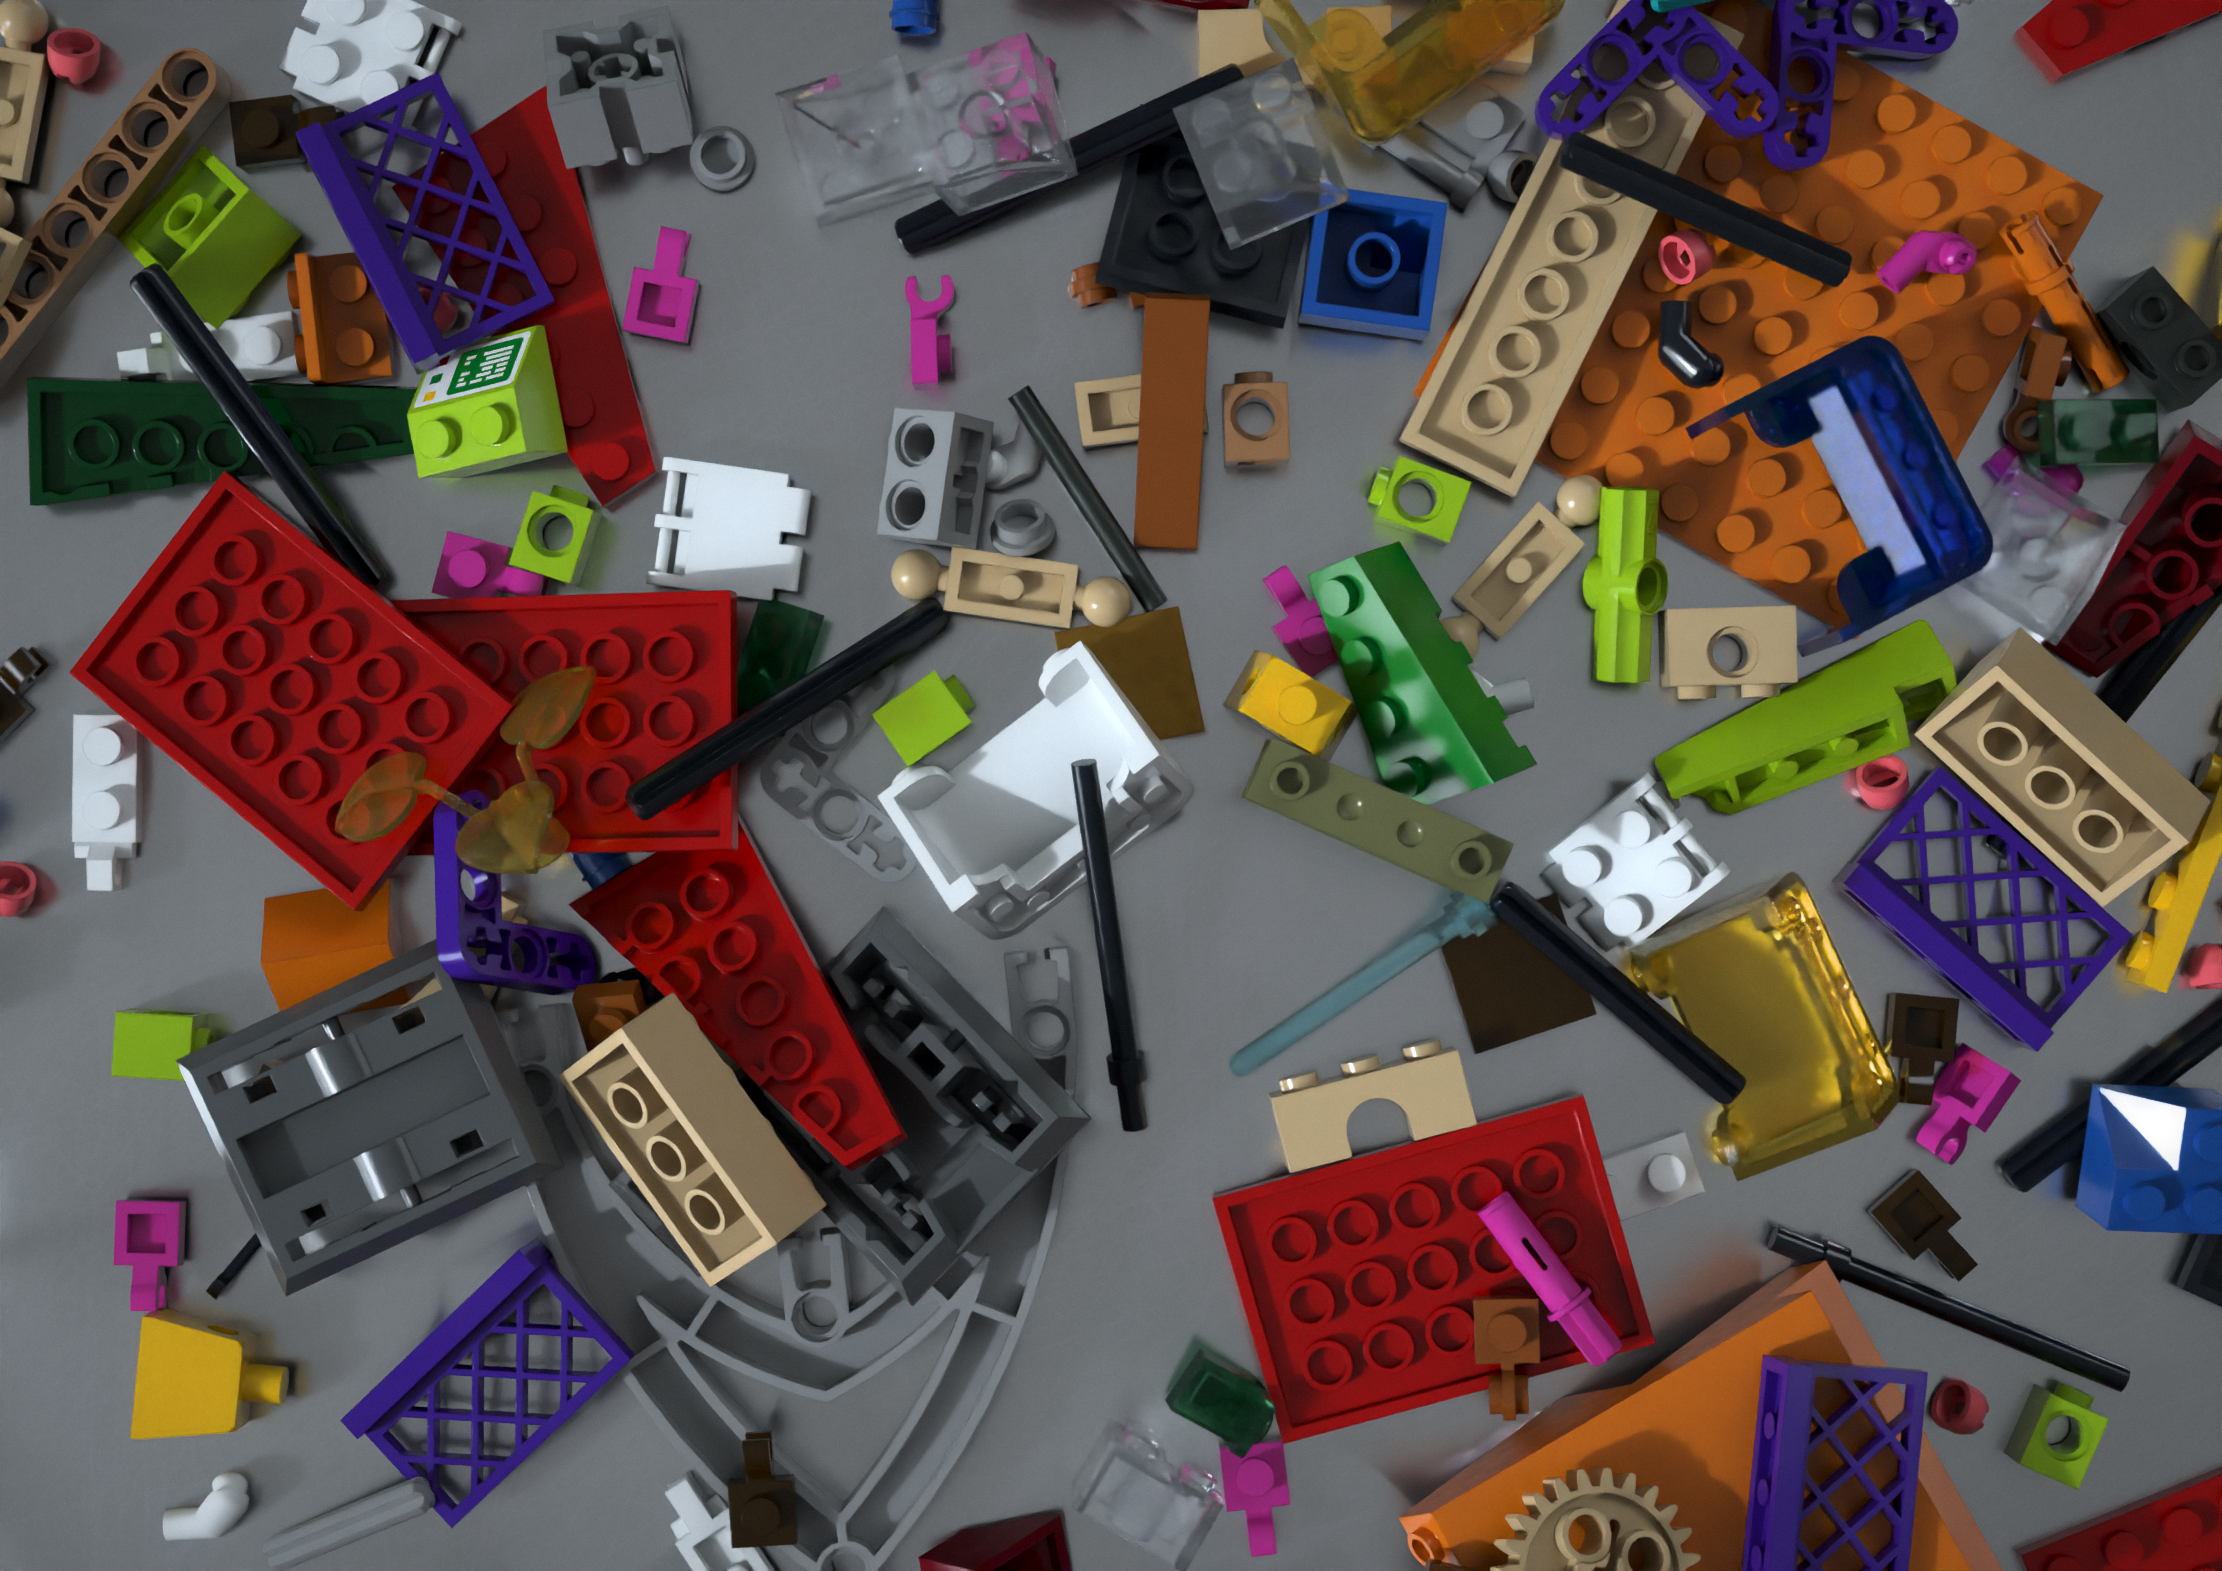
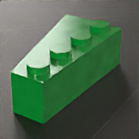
M1400 541L1352 556L1307 575L1387 788L1423 804L1430 805L1495 783L1537 765L1527 746L1518 747L1503 724V721L1509 717L1496 696L1487 698L1468 666L1474 661L1462 641L1455 642L1452 640L1438 618L1442 613V609Z

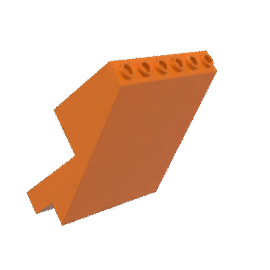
M1822 1260L1790 1267L1634 1383L1560 1398L1398 1518L1408 1534L1407 1542L1410 1551L1423 1566L1426 1565L1428 1557L1478 1571H1490L1492 1566L1507 1564L1509 1556L1494 1545L1495 1539H1514L1516 1532L1506 1521V1515L1523 1514L1527 1516L1529 1514L1521 1497L1524 1493H1539L1546 1498L1543 1489V1479L1547 1477H1560L1566 1484L1567 1470L1585 1469L1587 1475L1590 1476L1592 1468H1610L1613 1479L1618 1473L1635 1474L1636 1489L1642 1485L1657 1486L1659 1491L1654 1507L1660 1504L1677 1505L1678 1510L1669 1524L1671 1527H1691L1693 1533L1680 1546L1682 1552L1700 1554L1701 1557L1700 1561L1687 1567L1686 1571H1742L1763 1354L1788 1356L1796 1360L1887 1366L1827 1261ZM1816 1377L1813 1406L1822 1418L1826 1420L1850 1396L1836 1378ZM1852 1380L1858 1389L1868 1382ZM1887 1383L1868 1401L1886 1425L1904 1408V1396L1896 1383ZM1860 1409L1834 1431L1852 1456L1878 1433ZM1812 1422L1810 1433L1816 1429ZM1922 1429L1909 1571H2003ZM1901 1432L1896 1436L1899 1442L1901 1438ZM1824 1440L1808 1455L1806 1472L1815 1484L1819 1486L1844 1463L1829 1443ZM1886 1445L1861 1468L1880 1491L1897 1476L1898 1458L1889 1446ZM1852 1475L1827 1499L1846 1522L1871 1497ZM1804 1489L1805 1499L1809 1495V1492L1806 1489ZM1893 1499V1500H1891V1501L1889 1502V1504H1890V1505L1893 1507V1509H1894V1499ZM1818 1506L1801 1522L1800 1539L1812 1553L1837 1528L1820 1506ZM1880 1510L1855 1535L1872 1557H1874L1890 1542L1892 1524ZM1578 1518L1572 1522L1568 1535L1570 1544L1575 1551L1582 1546L1585 1535L1583 1525ZM1611 1520L1609 1524L1613 1533L1615 1531V1523ZM1634 1541L1628 1551V1561L1631 1569L1638 1571L1642 1564L1643 1553L1638 1542ZM1847 1541L1821 1564L1825 1571H1858L1865 1565ZM1798 1554L1797 1566L1803 1561V1559L1799 1556V1554ZM1888 1564L1883 1568V1571H1888Z

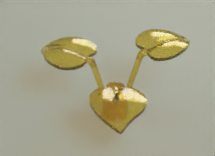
M582 665L553 672L525 687L513 699L512 703L515 708L501 724L500 735L506 743L511 745L518 744L516 747V757L526 781L510 787L498 800H492L489 808L480 811L433 781L421 779L426 770L427 761L419 753L402 752L380 760L358 778L341 804L334 830L348 840L355 842H365L380 838L393 831L406 819L415 806L418 794H429L470 818L460 830L455 844L456 855L466 865L492 873L537 874L539 869L549 866L565 852L570 841V834L552 815L554 793L546 783L539 780L531 760V753L533 748L546 749L553 746L572 728L589 697L596 679V668L593 665Z

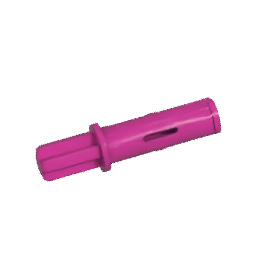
M1503 1192L1477 1212L1478 1216L1513 1261L1515 1267L1523 1274L1550 1310L1547 1315L1550 1322L1557 1320L1591 1365L1596 1367L1615 1356L1622 1347L1621 1340L1588 1298L1591 1290L1588 1286L1581 1288L1553 1252L1548 1242L1541 1236L1509 1192Z

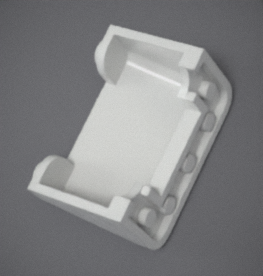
M1081 641L1071 648H1065L1056 652L1045 662L1038 685L1046 698L948 773L935 765H912L902 770L894 778L892 785L877 796L951 912L989 939L999 940L1015 935L1087 881L1071 770L1072 762L1082 759H1095L1097 761L1111 862L1175 815L1187 804L1193 794L1194 788L1177 762L1093 652Z

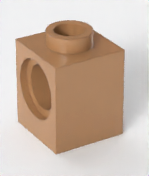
M1266 371L1234 374L1235 384H1223L1221 389L1224 467L1288 464L1291 459L1288 382H1273V373ZM1259 402L1267 406L1273 416L1272 428L1261 435H1252L1245 432L1237 420V412L1244 404Z

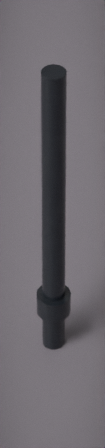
M1082 759L1072 762L1071 770L1112 1051L1106 1057L1109 1082L1111 1085L1117 1086L1123 1130L1136 1132L1148 1127L1142 1082L1147 1079L1144 1052L1137 1049L1097 761L1095 759Z
M1779 1226L1775 1227L1770 1236L1768 1250L1802 1264L1826 1260L1839 1283L1841 1280L1847 1281L2116 1391L2122 1392L2129 1381L2130 1369L1855 1258L1851 1256L1852 1250L1828 1239H1825L1821 1244Z

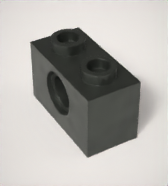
M2154 266L2132 276L2094 310L2124 363L2127 364L2128 368L2169 413L2192 405L2222 378V342Z

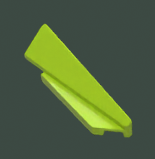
M1917 620L1780 691V697H1769L1655 757L1657 771L1672 799L1679 800L1682 796L1688 794L1706 798L1714 810L1732 815L1911 747L1906 722L1929 717L1957 686L1954 665L1926 620Z

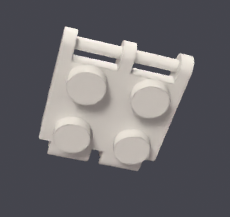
M307 0L301 16L305 20L318 25L319 28L316 35L296 27L278 69L297 78L293 89L298 93L325 105L335 106L337 110L349 114L407 87L410 80L418 82L435 74L450 36H458L463 24L412 0ZM435 27L439 31L422 68L417 64L432 29ZM423 99L408 105L401 127L417 132V129L412 124ZM396 111L380 118V120L392 124Z
M664 457L662 470L668 471L663 511L662 514L655 515L654 527L660 528L655 568L654 571L647 572L646 584L692 591L732 590L737 593V597L770 602L774 601L775 589L797 592L803 548L782 544L783 533L805 535L811 491L790 487L791 475L786 473ZM682 473L687 474L682 514L681 517L675 516L680 475ZM676 530L679 531L674 571L673 574L667 573L672 532Z
M1648 772L1552 846L1548 853L1555 861L1540 874L1569 909L1584 897L1589 900L1591 905L1581 912L1577 919L1605 952L1611 950L1621 941L1632 950L1715 886L1731 871L1723 861L1716 863L1690 833V830L1694 827L1685 816L1679 820L1653 789L1652 786L1656 781ZM1641 795L1668 825L1669 828L1664 831L1639 802L1638 798ZM1680 840L1706 870L1703 875L1698 872L1675 842Z

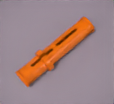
M2029 211L2026 215L2023 213L2010 220L2000 229L1999 234L2021 266V270L2026 276L2023 284L2028 293L2033 296L2037 295L2049 313L2058 332L2068 338L2066 345L2072 351V356L2075 357L2092 391L2099 393L2103 388L2106 391L2116 386L2129 375L2130 370L2119 352L2116 351L2096 313L2077 285V281L2072 274L2075 271V266L2069 256H2061L2047 234L2036 211Z

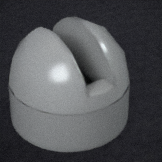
M1519 150L1499 153L1491 161L1488 169L1487 180L1490 188L1501 199L1517 203L1539 158L1534 154Z

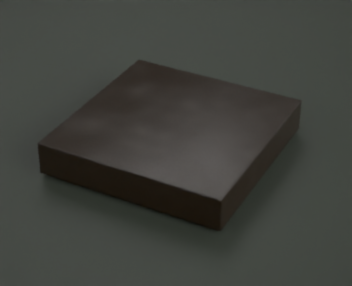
M1557 893L1536 898L1539 903L1567 926ZM1495 912L1434 932L1475 1054L1597 1014L1590 993Z

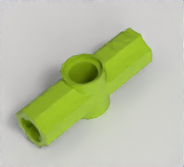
M1601 487L1598 554L1594 555L1588 562L1583 577L1584 598L1591 609H1595L1592 678H1596L1597 681L1613 683L1650 682L1653 615L1658 613L1663 607L1669 586L1665 565L1659 559H1656L1659 490L1655 488Z

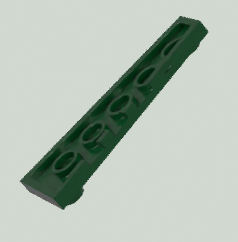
M35 376L27 379L30 505L41 506L147 489L149 491L170 488L183 484L205 481L214 482L218 480L224 471L230 473L235 478L269 473L201 381ZM248 382L310 467L414 454L407 413L418 387Z

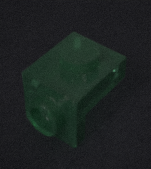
M1199 1348L1165 1399L1172 1412L1221 1437L1229 1451L1240 1458H1244L1252 1445L1260 1442L1267 1435L1273 1422V1414L1276 1411V1405L1261 1381Z

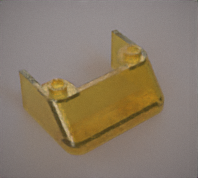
M1254 0V4L1348 132L1363 144L1381 146L1395 140L1551 25L1563 9L1565 0H1433L1383 38L1367 17L1352 9L1344 8L1330 11L1308 27L1289 0Z

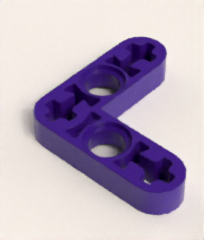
M1630 0L1546 85L1536 100L1534 110L1536 123L1541 131L1552 139L1565 141L1573 132L1583 133L1653 61L1725 132L1735 138H1754L1766 131L1778 116L1780 103L1778 93L1772 84L1693 6L1671 10L1665 18L1666 24L1670 27L1667 31L1659 25L1653 27L1639 43L1640 46L1650 51L1647 55H1642L1635 41L1616 28L1623 24L1630 35L1647 14L1641 5L1645 3L1651 8L1652 6L1650 0ZM1696 45H1704L1713 49L1719 60L1717 74L1705 80L1697 79L1690 75L1684 64L1685 53L1689 48ZM1603 46H1615L1626 55L1628 69L1627 73L1620 79H1604L1594 70L1592 63L1593 54ZM1575 70H1578L1586 85L1603 95L1604 98L1602 101L1597 102L1594 94L1590 91L1574 111L1580 121L1575 123L1571 119L1565 118L1560 123H1557L1550 116L1555 108V104L1550 97L1556 95L1561 100L1567 99L1582 82L1571 76ZM1731 70H1734L1740 78L1735 80L1730 87L1744 99L1754 93L1762 101L1756 110L1762 118L1760 122L1752 116L1746 118L1743 122L1738 120L1734 112L1737 110L1739 103L1727 90L1723 92L1718 101L1709 93L1722 84Z
M1777 0L1772 18L1768 81L1778 93L1780 106L1778 116L1763 134L1764 152L1768 160L1776 168L1792 172L1816 164L1826 154L1830 140L1836 50L1917 60L1927 59L1950 48L1957 37L1959 29L1958 18L1953 8L1945 0H1807V7L1811 11L1827 13L1835 8L1836 10L1833 19H1818L1806 25V28L1804 17L1796 15L1794 10L1796 5L1806 0ZM1858 4L1870 5L1879 16L1880 26L1874 38L1861 36L1853 26L1852 14ZM1925 16L1926 24L1936 27V36L1926 40L1924 32L1920 30L1903 29L1896 33L1899 22L1911 23ZM1793 60L1805 61L1812 67L1815 73L1814 88L1809 94L1797 93L1791 88L1787 80V70ZM1785 106L1790 108L1811 106L1812 112L1810 111L1798 116V110L1786 112ZM1797 127L1798 136L1807 139L1808 147L1798 151L1795 155L1794 145L1785 143L1784 135L1795 130Z
M468 790L445 797L439 801L434 811L433 829L436 943L438 959L443 969L450 977L459 981L547 995H562L574 992L578 985L591 984L595 976L596 962L590 945L583 937L574 933L502 921L499 819L497 810L489 797L478 790ZM464 852H471V854L464 855ZM463 869L469 872L475 883L476 891L473 901L465 895L461 886V873ZM513 941L521 947L524 954L525 964L522 972L512 962L510 951ZM468 947L478 949L486 947L485 955L477 957L474 951L468 950ZM557 956L558 961L565 963L566 966H549L550 958Z

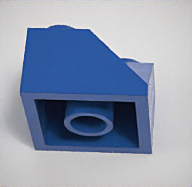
M1319 185L1314 200L1297 323L1424 340L1430 332L1448 203Z
M2093 1084L2076 1207L2109 1231L2222 1234V1095L2214 1089Z

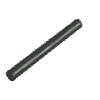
M1027 385L1010 396L1008 401L1146 613L1162 605L1168 600L1031 387Z

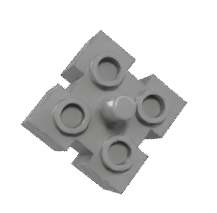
M669 6L620 15L619 25L597 30L595 29L594 22L590 21L543 31L544 57L549 73L546 76L548 109L567 169L585 165L600 166L618 159L617 155L621 148L623 149L626 162L637 166L649 160L650 152L665 153L676 147L694 144L691 113L687 102L689 94L686 68Z

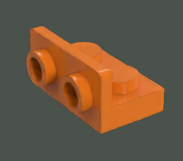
M309 252L295 253L296 270L288 271L287 288L292 308L300 309L303 334H297L294 337V352L299 372H307L308 380L314 384L349 385L397 379L391 323L355 252L316 257Z

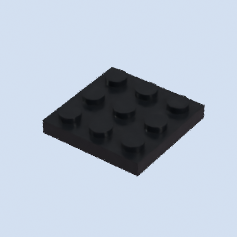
M1202 119L1127 154L1095 283L1145 295V292L1210 295L1211 312L1283 329L1327 149Z

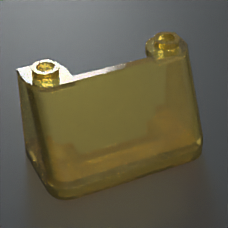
M1794 871L1766 881L1648 936L1629 948L1633 956L1631 958V969L1638 986L1646 993L1651 991L1660 1000L1671 997L1684 1026L1740 1072L1747 1081L1743 1091L1729 1105L1721 1103L1723 1111L1718 1115L1717 1129L1713 1130L1711 1134L1712 1144L1719 1160L1725 1166H1731L1737 1182L1877 1130L1898 1104L1899 1088L1888 1058L1885 1056L1881 1043L1809 889L1801 877Z

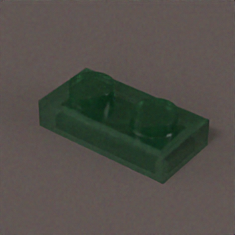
M2052 399L2037 402L2040 466L2147 465L2160 463L2157 399Z
M772 599V601L759 600L737 665V718L805 675L824 615Z

